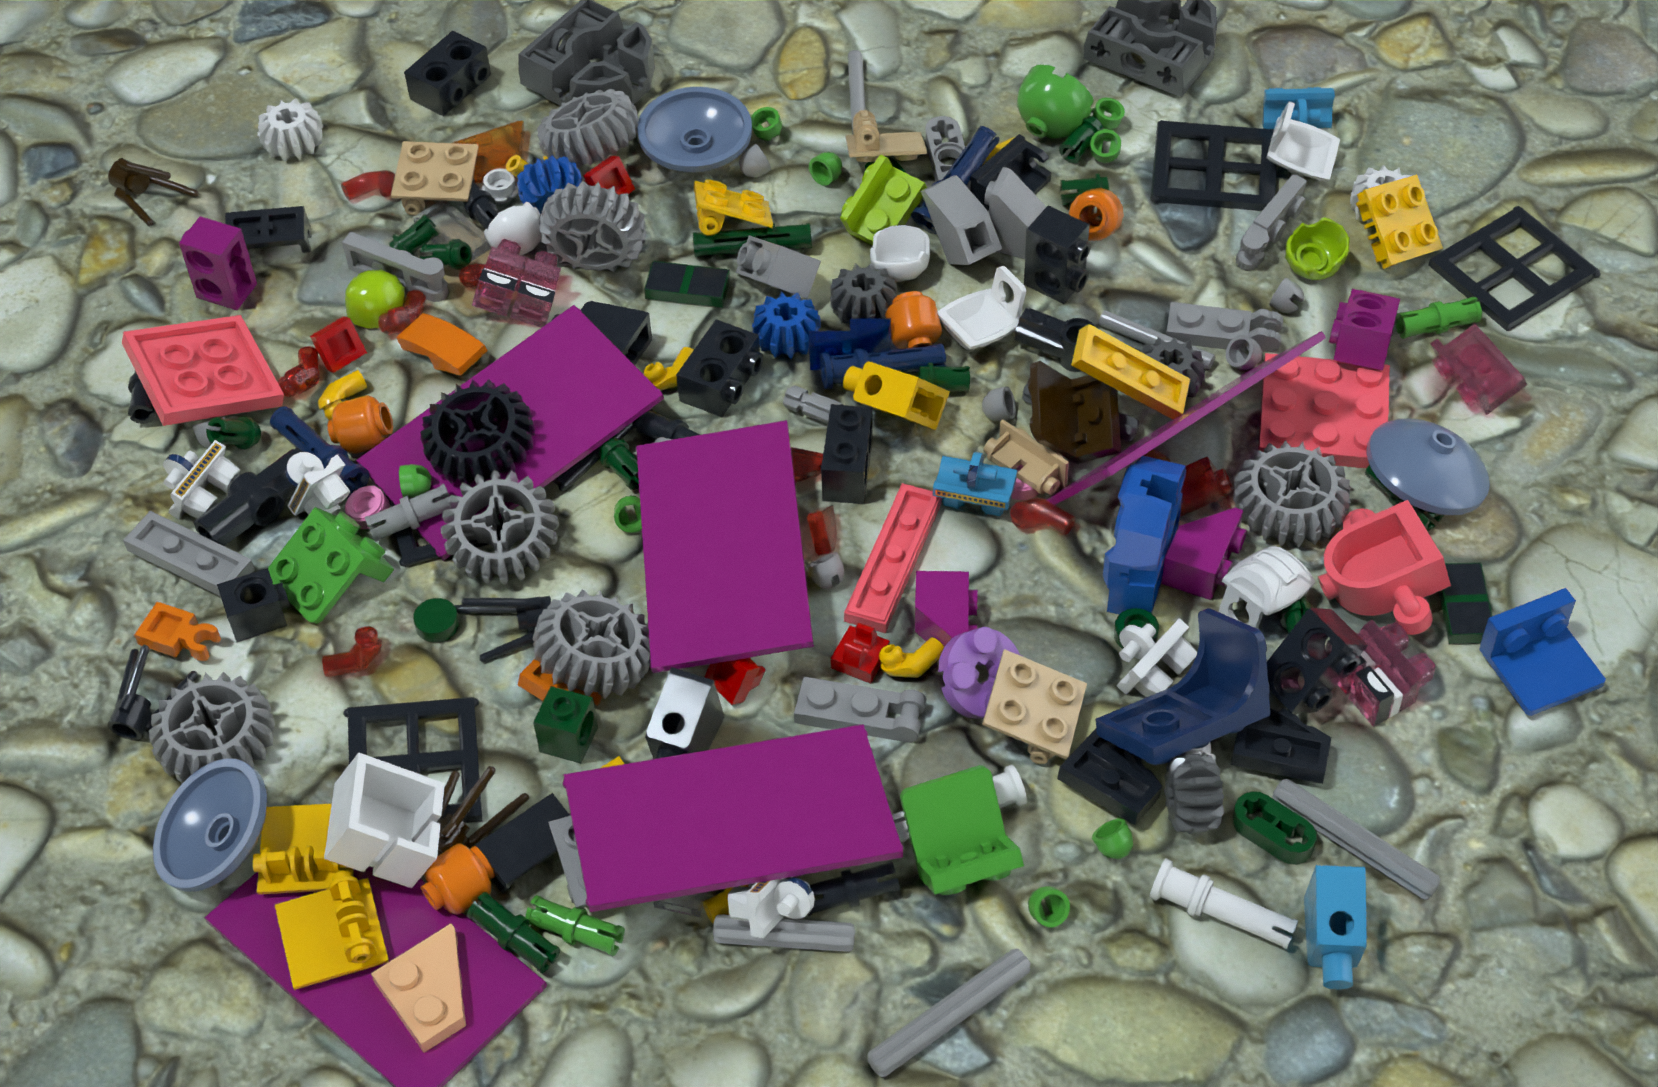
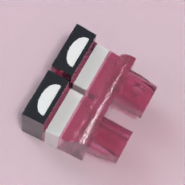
M503 239L497 248L491 247L486 265L478 280L471 306L507 316L514 291H517L510 318L542 328L547 323L561 268L557 267V257L554 254L541 251L536 253L533 260L519 255L521 247L518 243Z
M1371 620L1362 627L1358 635L1368 646L1359 656L1360 663L1349 676L1342 678L1337 683L1345 695L1350 693L1349 699L1373 727L1416 703L1419 689L1433 679L1436 669L1433 661L1425 653L1420 652L1409 659L1401 653L1407 649L1409 638L1407 632L1397 622L1379 628ZM1331 640L1327 641L1325 649L1326 654L1329 656L1332 649Z

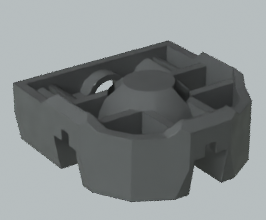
M593 0L579 1L518 54L520 83L558 105L571 101L573 97L583 96L586 92L591 94L597 90L604 92L608 89L623 91L625 95L629 96L631 103L635 104L651 89L655 70L652 38L644 25L635 22L626 30L623 28L618 12ZM617 47L618 49L613 53L612 50ZM603 59L600 62H590L589 60ZM631 81L638 84L639 86H632ZM570 88V94L567 93V94L564 96L563 93L566 92V91Z
M1118 0L1116 8L1109 6L1088 31L1084 43L1083 59L1183 97L1214 58L1217 32L1216 7L1209 0H1187L1183 6H1181L1182 1ZM1169 18L1174 20L1173 24L1168 22ZM1131 52L1140 55L1145 64L1136 62L1131 56Z

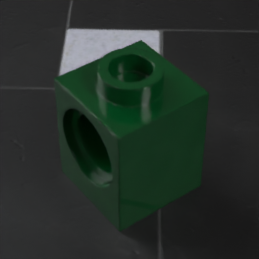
M550 686L533 721L539 752L582 763L598 729L593 697Z

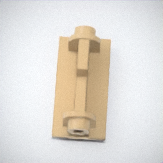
M1002 419L1000 421L999 439L990 438L984 446L983 451L988 454L987 459L1000 467L1016 469L1021 464L1024 467L1017 473V478L1040 494L1047 493L1052 495L1058 487L1060 489L1067 487L1069 462L1060 453L1046 448L1031 438L1025 430L1016 428Z

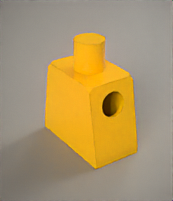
M870 361L864 364L863 369L851 366L846 371L843 379L844 389L854 392V401L936 430L950 393V391L919 377Z

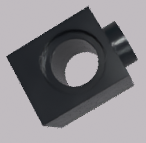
M268 568L217 584L236 643L287 626L282 609L290 607L283 583L273 584Z

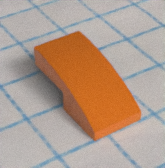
M422 313L396 337L402 350L428 356L435 369L460 376L488 351L485 344L466 331L445 320Z

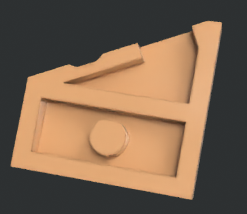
M452 924L447 925L371 973L374 983L424 1053L466 1026L461 991V971L457 950L458 939Z

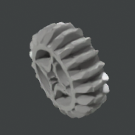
M608 89L604 92L597 90L591 94L586 92L583 96L573 97L571 101L561 103L559 108L551 110L549 116L541 120V124L537 128L539 145L547 158L551 155L555 159L567 157L569 162L576 163L577 168L584 164L592 165L593 162L598 160L604 161L605 157L616 155L617 150L627 147L629 145L628 141L636 137L637 126H639L637 110L634 103H631L629 96L625 95L623 91Z
M583 180L578 187L567 183L565 189H556L543 206L539 221V231L542 236L541 242L548 246V253L558 255L559 263L567 261L571 263L573 269L576 267L597 271L610 269L614 272L619 265L630 267L631 262L637 259L641 253L646 238L645 215L640 213L638 203L629 202L628 193L619 195L615 193L614 186L605 189L600 186L599 181L595 186H588Z
M1285 440L1281 448H1276L1269 443L1264 452L1254 450L1250 460H1244L1240 466V472H1238L1234 482L1235 492L1233 500L1235 507L1243 510L1242 521H1248L1250 532L1262 530L1264 541L1270 537L1278 538L1279 544L1282 546L1286 540H1292L1299 548L1304 539H1307L1316 545L1321 536L1330 538L1335 528H1340L1345 519L1346 511L1349 510L1351 487L1349 485L1350 480L1345 478L1344 467L1335 466L1334 455L1322 457L1320 447L1310 451L1305 448L1304 442L1298 447H1290Z
M494 470L491 475L492 480L485 482L483 477L477 474L475 477L476 486L473 488L462 483L460 490L463 497L450 495L449 503L452 509L443 510L442 517L447 524L442 526L441 534L443 539L447 540L444 544L447 554L454 555L453 562L457 568L466 566L467 576L474 578L482 572L483 582L489 584L494 575H499L501 583L506 585L509 580L508 574L516 573V577L523 581L525 578L523 569L527 566L531 570L538 572L540 565L537 557L549 559L551 551L547 545L556 544L557 534L553 530L559 524L557 516L552 514L555 511L554 503L550 499L545 500L546 492L543 487L539 486L533 489V481L528 476L518 483L517 475L512 470L505 480L500 479L499 472ZM505 502L520 505L531 514H523L522 510H510L505 506ZM489 505L482 514L475 515L479 510ZM501 513L503 530H500L501 540L499 541L496 531L499 524V514ZM526 539L520 546L511 550L515 542ZM477 540L478 544H489L494 547L495 553L481 551L470 544L469 541Z
M582 589L577 597L566 592L561 600L553 599L547 609H543L542 614L538 618L533 635V646L535 647L534 660L541 662V673L552 674L553 685L564 682L568 686V691L572 692L575 689L584 691L586 696H590L592 692H598L603 699H606L611 691L622 696L627 687L635 689L640 679L648 672L651 659L649 629L645 625V615L634 614L633 604L624 606L619 604L618 595L608 599L602 596L601 591L595 596H589Z
M205 672L203 680L198 683L187 678L186 688L178 690L171 687L172 699L159 700L158 709L160 712L151 715L153 728L149 730V740L153 746L152 752L157 762H160L164 772L169 777L176 775L177 780L181 783L203 766L221 759H238L254 768L253 760H266L265 747L273 745L272 731L275 730V721L272 713H270L271 707L269 702L264 698V695H261L260 690L255 684L247 685V682L241 675L231 681L230 677L223 672L217 680H212V677ZM208 724L212 726L214 732H217L216 736H214L210 728L207 727Z

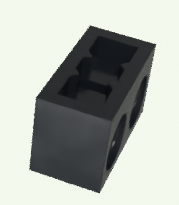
M452 30L404 71L410 100L444 117L491 75L487 47Z
M1048 205L1026 229L1024 285L1062 304H1065L1074 292L1079 293L1084 288L1089 276V272L1086 270L1087 257L1091 249V243L1088 242L1089 224Z
M716 319L676 374L679 401L723 417L731 404L735 405L738 403L749 378L756 376L761 369L763 354L760 353L759 335Z
M830 405L821 466L822 501L865 504L873 443L872 407Z
M1309 608L1267 661L1270 691L1291 713L1317 712L1330 702L1333 696L1331 691L1342 678L1349 676L1360 663L1359 656L1368 644L1332 609ZM1328 637L1332 643L1329 656L1325 651V643ZM1301 672L1304 675V686L1302 689H1300L1298 684V677Z

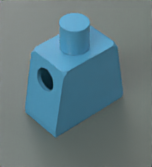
M1316 865L1304 895L1307 962L1312 967H1322L1324 987L1336 990L1348 989L1353 986L1352 968L1358 967L1367 944L1365 867Z

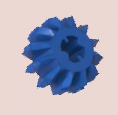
M553 155L545 160L537 158L535 164L525 165L524 171L517 175V186L521 203L529 202L538 209L540 215L548 197H551L556 189H565L567 183L578 187L582 182L581 172L577 168L576 163L569 162L567 157L555 159Z
M781 291L779 298L774 299L766 296L764 305L756 306L752 332L759 335L761 351L771 350L774 358L781 354H787L792 360L795 352L807 355L809 346L817 345L821 319L820 315H818V310H815L812 299L802 300L798 292L792 297H786Z

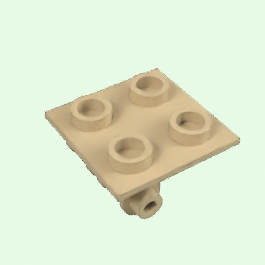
M861 110L855 114L853 118V135H845L849 157H856V160L859 162H875L879 155H895L896 160L908 161L917 159L918 154H927L921 132L879 134L875 116L868 110Z
M403 141L391 198L401 199L405 212L413 216L418 215L424 210L425 200L468 202L479 145Z
M1004 649L982 725L1027 743L1030 759L1034 763L1046 764L1048 759H1051L1054 755L1067 759L1087 683Z

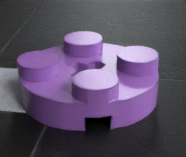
M980 627L958 634L946 644L940 655L939 672H943V681L945 683V686L941 687L943 695L955 711L967 718H984L1003 650L1005 649L1020 655L1013 642L999 631L989 627ZM976 664L979 666L985 665L989 675L988 681H983L981 684L977 681L979 672L975 669Z

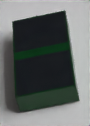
M652 261L644 288L645 299L723 308L730 283V269Z
M1445 563L1451 586L1438 592L1448 643H1481L1488 618L1492 617L1482 564Z

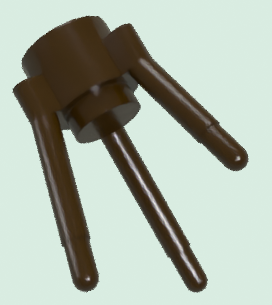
M119 158L109 170V183L117 188L114 196L124 201L147 226H152L154 221L131 195L144 193L149 183L197 198L199 196L197 190L168 180L171 178L169 172L136 164L124 158Z
M489 766L475 783L455 814L447 813L442 819L460 777L459 772L453 771L444 787L442 814L436 822L440 824L437 856L456 844H463L468 848H472L529 800V795L527 793L521 794L467 838L466 834L470 828L463 822V819L486 788L496 770L493 766Z

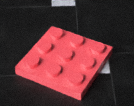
M241 315L123 332L122 345L163 426L282 407L284 393Z
M1265 353L1264 362L1278 354ZM1298 356L1266 376L1262 382L1258 450L1264 452L1269 443L1276 448H1281L1285 440L1290 447H1298L1304 442L1305 448L1310 451L1320 447L1322 457L1334 455L1336 466L1367 469L1369 465L1366 454L1367 443L1375 429L1388 422L1390 365L1384 364L1382 371L1333 359Z

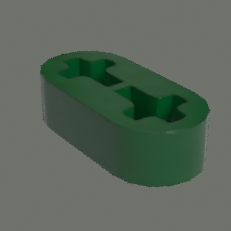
M1247 792L1237 799L1233 812V825L1241 836L1287 864L1298 865L1305 863L1311 858L1316 843V831L1308 820L1261 792ZM1256 810L1263 813L1262 818L1257 816L1250 820L1246 817L1247 813L1253 814ZM1295 835L1302 838V843L1295 842L1292 846L1286 843V838L1292 839Z

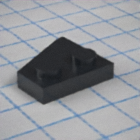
M1270 708V716L1249 724L1242 731L1237 732L1231 765L1323 784L1332 737L1314 726L1302 723L1298 716L1285 708H1282L1279 713Z
M1096 728L1060 766L1057 777L1058 780L1133 825H1136L1160 798L1162 790L1161 783L1151 770L1143 766L1140 757L1099 737Z

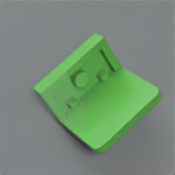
M315 507L268 567L273 584L282 582L288 601L307 621L314 624L320 623L359 573L385 582L394 571V568L383 558V555L386 553L385 550L368 537L363 538L358 533L361 526L343 512H339L336 516Z
M978 765L905 788L901 792L900 800L920 879L934 894H956L963 891L967 884L982 879L988 881L1003 879L1010 875L1011 870L1024 866L1020 848L1005 833L992 774L987 767Z

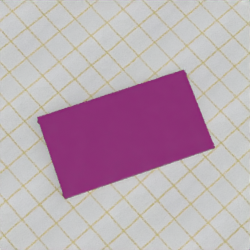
M575 305L568 308L460 386L463 389L469 388L473 379L479 384V387H482L490 379L495 383L496 388L505 383L511 392L517 391L522 396L526 406H529L532 413L531 419L535 425V435L532 436L534 441L533 449L525 451L527 454L526 463H514L516 467L515 473L518 483L527 476L532 479L533 489L539 486L545 487L664 399L661 390L657 389ZM430 408L356 460L358 464H361L369 471L371 480L394 505L400 504L399 499L403 498L400 488L399 468L402 465L410 464L422 465L430 472V490L444 484L449 496L463 497L460 490V481L457 480L451 484L446 480L444 474L438 475L424 455L420 432L424 430L422 417L431 415L429 412ZM504 418L500 423L501 429L499 430L503 434L508 426V421ZM451 434L448 447L452 448L456 443L454 438L457 434ZM504 471L501 473V479L505 480L509 472ZM475 480L469 485L470 487L476 486ZM505 502V506L510 510L519 506L512 502ZM489 505L479 510L475 515L482 514ZM443 513L419 522L420 527L416 528V530L435 549L436 555L444 561L451 555L447 554L444 547L447 540L443 539L441 528L447 523L444 522Z
M1321 331L1247 371L1183 412L1181 416L1170 420L1121 453L1046 499L1047 505L1050 508L1112 476L1326 339L1324 333Z
M787 420L636 446L652 672L659 673L670 671L671 667L683 669L814 647Z
M864 724L563 774V787L567 793L587 896L585 902L589 907V912L902 858L903 845L900 843L867 737L868 732L865 730Z
M368 866L364 872L354 869L353 877H356L358 880L369 879L389 962L447 925L452 924L455 928L458 939L457 950L461 971V991L466 1026L424 1053L373 981L371 973L387 963L296 990L293 989L275 904L316 892L257 894L258 872H256L204 917L212 928L393 1087H444L547 987L546 981L512 953L502 949L495 939L463 913L453 915L443 906L435 910L421 890V886L426 883L421 878L412 888L374 876L373 867Z

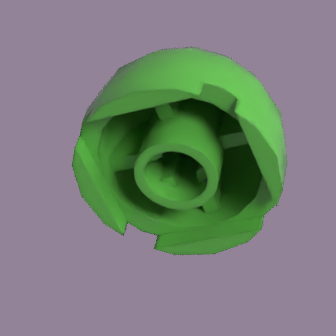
M1040 64L1029 70L1019 88L1017 95L1019 113L1026 123L1027 130L1034 136L1039 138H1065L1070 136L1083 123L1082 120L1092 114L1094 108L1090 107L1094 102L1093 96L1072 75L1066 73L1061 78L1058 75L1052 74L1056 67Z

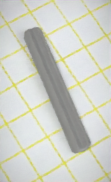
M1283 779L1275 788L1272 797L1274 800L1308 820L1317 831L1417 896L1428 900L1438 889L1441 880L1439 875L1289 779Z
M1012 949L869 1051L868 1062L871 1068L880 1077L889 1075L1029 974L1031 964L1028 958L1019 949Z

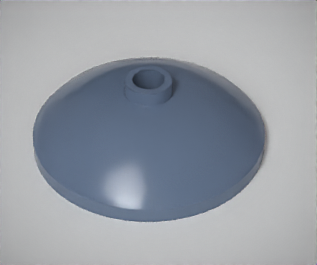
M709 87L680 88L659 96L643 110L638 121L639 126H637L640 146L650 159L666 168L688 173L711 171L732 162L743 153L752 136V121L744 104L727 92Z
M1420 419L1392 420L1377 427L1367 443V459L1376 477L1392 493L1404 501L1408 500L1415 507L1442 515H1462L1477 509L1488 495L1490 479L1481 457L1468 442L1443 426Z
M238 759L217 760L197 770L176 790L160 817L153 842L154 865L158 875L165 883L185 892L201 891L229 877L247 859L261 835L267 811L266 787L256 769Z

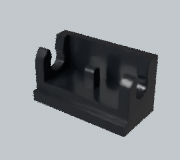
M1018 134L971 175L970 191L989 211V205L984 203L987 186L990 181L996 182L1002 168L1005 167L1011 169L1036 194L1051 181V172L1044 166L1038 165L1034 158L1044 163L1049 159V156L1039 147L1026 141L1024 136Z
M304 206L225 213V224L241 228L247 249L300 245L302 253H311L308 238H312V228Z
M553 793L475 845L485 855L493 868L495 877L491 881L502 893L510 889V886L519 877L557 852L548 822L570 816V814Z

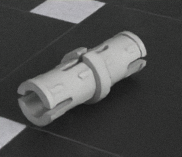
M442 484L440 487L411 499L405 496L399 499L400 504L371 516L368 515L365 517L374 541L377 542L379 539L410 526L414 530L420 527L419 522L443 513V510L452 509L449 503L450 496L445 485Z

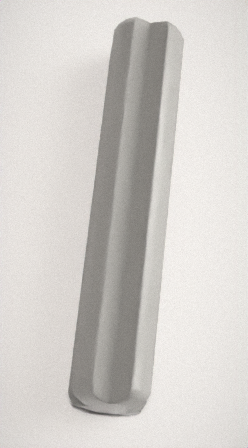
M719 914L714 920L713 938L715 942L725 944L849 952L853 950L855 943V927L852 923L782 918L764 938L751 936L749 921L731 919L730 915Z

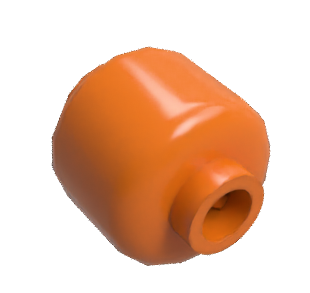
M1103 188L1090 189L1078 195L1071 203L1068 213L1089 224L1088 241H1100L1114 234L1121 226L1124 217L1123 205L1119 198L1110 190Z
M909 291L896 296L885 313L892 343L899 349L930 346L939 340L943 330L935 301L921 292Z
M362 396L338 403L333 409L332 420L328 421V433L332 442L340 444L349 454L370 451L393 432V420L389 408L384 402H379L373 396Z
M456 844L437 856V859L424 873L427 883L421 886V890L435 910L443 906L451 914L458 915L469 909L474 901L478 903L479 895L484 892L491 893V879L495 877V873L489 861L478 847L468 848L463 844Z

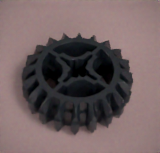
M472 379L470 387L465 389L456 384L455 393L447 395L441 392L442 403L430 404L429 412L431 415L422 417L424 430L420 432V440L424 447V455L427 461H430L433 470L438 475L444 474L446 480L451 484L459 480L461 484L470 485L475 480L477 474L481 475L485 482L488 478H491L494 470L499 472L501 479V473L504 471L510 473L512 470L515 473V462L526 463L527 454L525 451L533 449L534 441L532 436L535 435V425L531 419L532 413L530 408L526 406L522 396L517 391L511 392L505 383L496 388L495 383L488 379L482 387H479V384ZM503 418L508 421L504 434L499 432L501 429L500 423ZM455 433L457 434L454 438L456 443L450 448L448 447V441L451 434Z

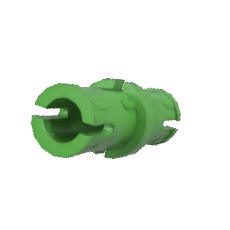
M1476 297L1444 304L1441 301L1432 302L1429 304V307L1397 313L1395 321L1398 334L1400 333V338L1402 339L1430 332L1442 334L1446 333L1448 328L1480 322L1482 319V309Z
M538 895L534 896L531 900V905L536 906V909L528 907L525 915L530 922V926L534 925L561 935L562 940H564L563 942L571 945L580 942L607 952L611 956L616 955L619 946L614 944L615 941L622 944L625 933L623 926L614 925L589 916L586 909L582 907L570 909L543 899V897Z

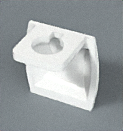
M1289 101L1281 116L1277 118L1266 158L1270 162L1286 168L1288 172L1329 182L1340 139L1312 125L1291 120L1295 103Z
M1001 266L996 269L992 289L968 294L949 303L938 311L940 322L949 334L966 350L985 347L1016 330L1026 296V288L1005 266ZM1004 281L1011 286L1014 293V301L1009 303L1005 301Z
M1277 546L1267 547L1243 559L1225 575L1222 582L1227 585L1218 612L1238 620L1233 613L1232 604L1243 599L1247 602L1246 610L1249 615V622L1245 624L1258 629L1263 614L1270 615L1295 603L1312 588L1316 581L1309 570L1291 553Z

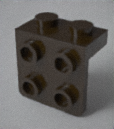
M1041 361L1031 363L1030 378L1028 379V390L1032 401L1030 430L1035 440L1076 464L1121 453L1118 391L1090 375L1070 379Z

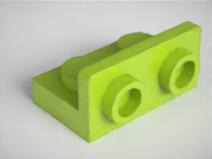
M879 155L875 163L869 165L865 170L862 183L854 196H850L845 201L840 220L850 235L873 246V237L878 231L890 226H900L907 223L912 211L923 198L921 191L926 189L927 186L925 182L893 167L888 157Z

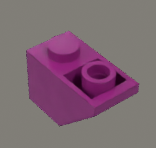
M1232 508L1180 525L1165 556L1161 584L1211 600L1218 584L1226 585L1222 580L1232 569L1233 561L1229 560L1232 552L1239 554L1243 547L1247 534V529L1241 528L1243 510Z
M916 571L915 633L925 641L934 637L945 647L954 636L977 629V625H968L969 616H977L978 597L977 589H969V572Z

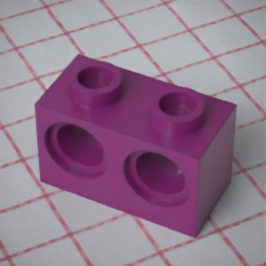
M199 216L192 227L183 234L179 242L196 298L237 311L257 285L241 228Z
M1352 289L1348 303H1339L1336 319H1334L1329 340L1330 344L1337 345L1333 360L1383 371L1400 298Z

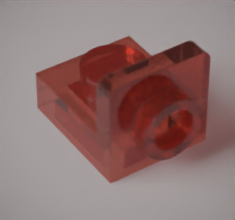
M1208 456L1185 466L1186 476L1181 490L1183 498L1180 517L1215 501L1218 502L1223 511L1232 509L1228 493L1233 492L1234 489L1224 468L1217 470Z

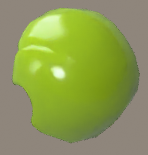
M1323 217L1317 223L1310 225L1301 223L1286 241L1285 259L1294 273L1311 280L1327 279L1332 277L1345 263L1349 253L1350 238L1344 227L1330 218Z
M367 270L359 273L357 277H353L345 290V307L347 317L355 325L368 329L384 328L400 320L402 306L406 303L405 288L397 276L383 270Z

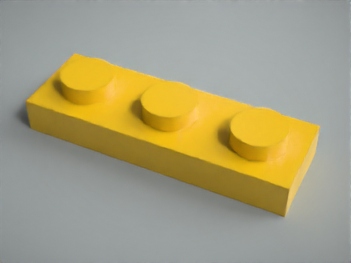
M1090 324L1079 330L1071 364L1073 367L1171 419H1175L1183 414L1190 378Z

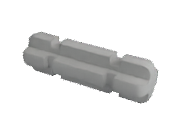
M798 386L788 388L783 400V405L787 409L798 412L800 409L803 415L827 424L830 405H843L838 401L814 392L809 395L806 389Z

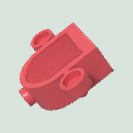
M1408 500L1376 514L1364 508L1348 513L1343 521V529L1330 540L1325 549L1324 565L1327 573L1318 576L1319 584L1328 601L1335 598L1346 610L1365 616L1382 615L1393 611L1398 629L1409 635L1420 634L1426 631L1432 624L1433 617L1430 606L1424 597L1451 586L1444 558Z

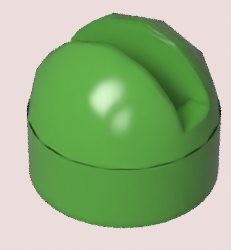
M1101 98L1097 101L1092 116L1102 123L1103 129L1115 130L1123 119L1125 109L1119 101L1113 98ZM1108 112L1112 115L1111 117H1107L1104 115V113Z
M763 107L752 114V130L759 139L770 141L772 138L780 135L782 121L776 109ZM767 122L769 127L764 128L761 124Z
M1109 129L1096 132L1090 142L1093 157L1102 163H1111L1117 159L1121 152L1120 136L1115 131ZM1104 141L1111 142L1109 153H1103Z
M820 153L809 162L810 174L820 185L827 186L831 184L842 173V160L835 153Z
M415 464L400 466L399 480L403 497L408 496L411 499L430 490L431 474L425 467Z
M634 495L619 499L614 507V520L622 531L633 533L642 529L640 498ZM633 505L637 519L629 520L626 506Z
M1122 818L1103 824L1092 835V840L1098 850L1108 858L1121 859L1126 857L1133 848L1134 839L1126 821Z
M1046 886L1032 892L1028 900V910L1032 918L1041 925L1056 927L1062 924L1068 917L1070 903L1068 897L1063 892L1054 887ZM1043 899L1045 900L1046 906L1051 913L1046 916L1044 914L1041 903Z

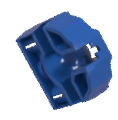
M1141 456L1140 460L1135 464H1131L1126 469L1118 494L1121 506L1114 529L1116 544L1104 556L1103 578L1109 589L1107 612L1119 615L1123 611L1132 608L1144 609L1150 613L1153 612L1162 582L1165 556L1179 526L1183 498L1181 490L1186 476L1185 465Z

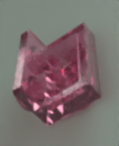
M1473 324L1445 346L1438 339L1430 343L1436 355L1431 361L1439 373L1446 380L1452 376L1459 383L1456 390L1469 407L1477 404L1486 415L1527 386L1525 378L1476 324Z

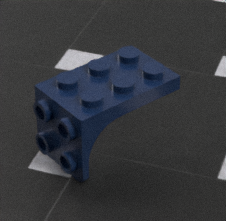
M1207 608L1198 613V652L1187 674L1177 684L1166 690L1096 718L1097 735L1117 745V747L1144 759L1150 764L1159 765L1168 763L1173 757L1191 749L1203 748L1210 741L1228 733L1240 732L1245 726L1270 716V686L1268 683L1266 660L1267 644L1263 633L1257 628L1213 609Z

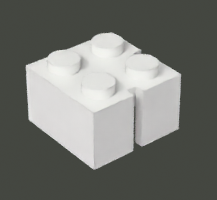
M358 752L334 784L324 859L362 872L368 866L373 867L374 876L412 888L437 859L440 824L436 822L442 814L445 783Z

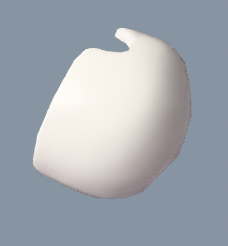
M525 202L523 206H512L499 212L489 224L488 229L484 230L486 240L499 254L508 257L523 256L532 251L541 241L542 236L539 231L541 215L538 209L529 202Z
M908 225L890 226L874 234L873 247L870 249V261L875 270L886 268L890 278H894L896 282H902L917 278L927 268L930 259V239L920 228Z

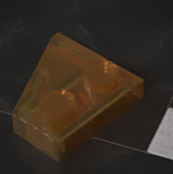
M516 121L452 142L479 145L473 174L476 183H484V176L491 170L506 169L507 161L512 156H522L525 135L523 121Z

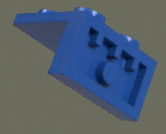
M1567 588L1488 618L1479 650L1528 716H1533L1602 688L1606 681L1604 675L1567 628L1576 602Z

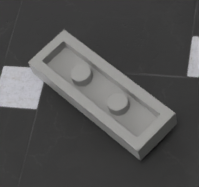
M149 511L123 540L127 551L219 596L217 584L255 571L251 559L152 511Z

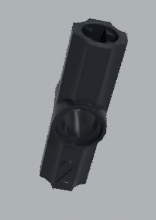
M1026 308L1020 316L1014 339L1020 343L1057 356L1060 365L1068 371L1083 372L1071 365L1080 329L1088 324L1094 327L1095 325L1083 318H1072L1063 321L1034 309Z
M299 448L291 449L259 474L245 472L239 475L230 485L227 493L228 496L193 522L196 531L200 535L225 546L255 523L260 526L272 523L281 514L285 504L284 501L291 497L297 488L286 477V465L294 454L303 451Z

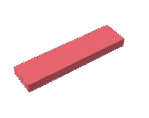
M904 483L901 484L845 609L844 622L857 625L859 622L875 628L876 631L886 633L942 504V498L933 496V491Z

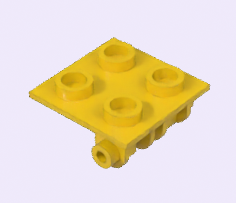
M1417 174L1362 190L1363 192L1357 194L1359 201L1355 204L1359 209L1363 222L1370 219L1373 220L1363 225L1364 229L1374 226L1377 233L1367 238L1368 241L1376 238L1380 240L1372 243L1371 246L1376 257L1375 261L1376 263H1381L1382 269L1443 249L1437 227L1434 224Z
M706 179L704 183L694 181L699 229L705 235L712 236L717 234L722 228L725 215L770 228L773 227L769 202L765 201L764 196L750 190H743L742 193L727 190L725 184Z
M332 804L267 807L265 823L261 832L260 853H254L252 860L253 871L258 872L257 894L323 891L330 889L329 885L333 881L332 876L335 873L346 870L350 871L353 876V868L324 859Z
M339 871L332 876L333 881L329 885L330 889L275 904L294 990L389 962L368 878L358 880L351 875L350 871Z

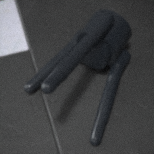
M543 596L525 599L463 598L461 601L462 605L454 606L457 614L516 613L519 631L528 630L527 635L479 656L480 661L486 662L534 643L533 635L538 618L542 614L543 609H547L551 604V597Z
M147 645L141 646L140 651L138 649L131 650L115 709L107 724L113 733L129 740H140L144 731L149 732L153 728L151 724V702L145 697L136 694L149 653V646ZM191 671L175 689H185L187 678L194 682L198 677V673ZM171 694L165 700H171Z

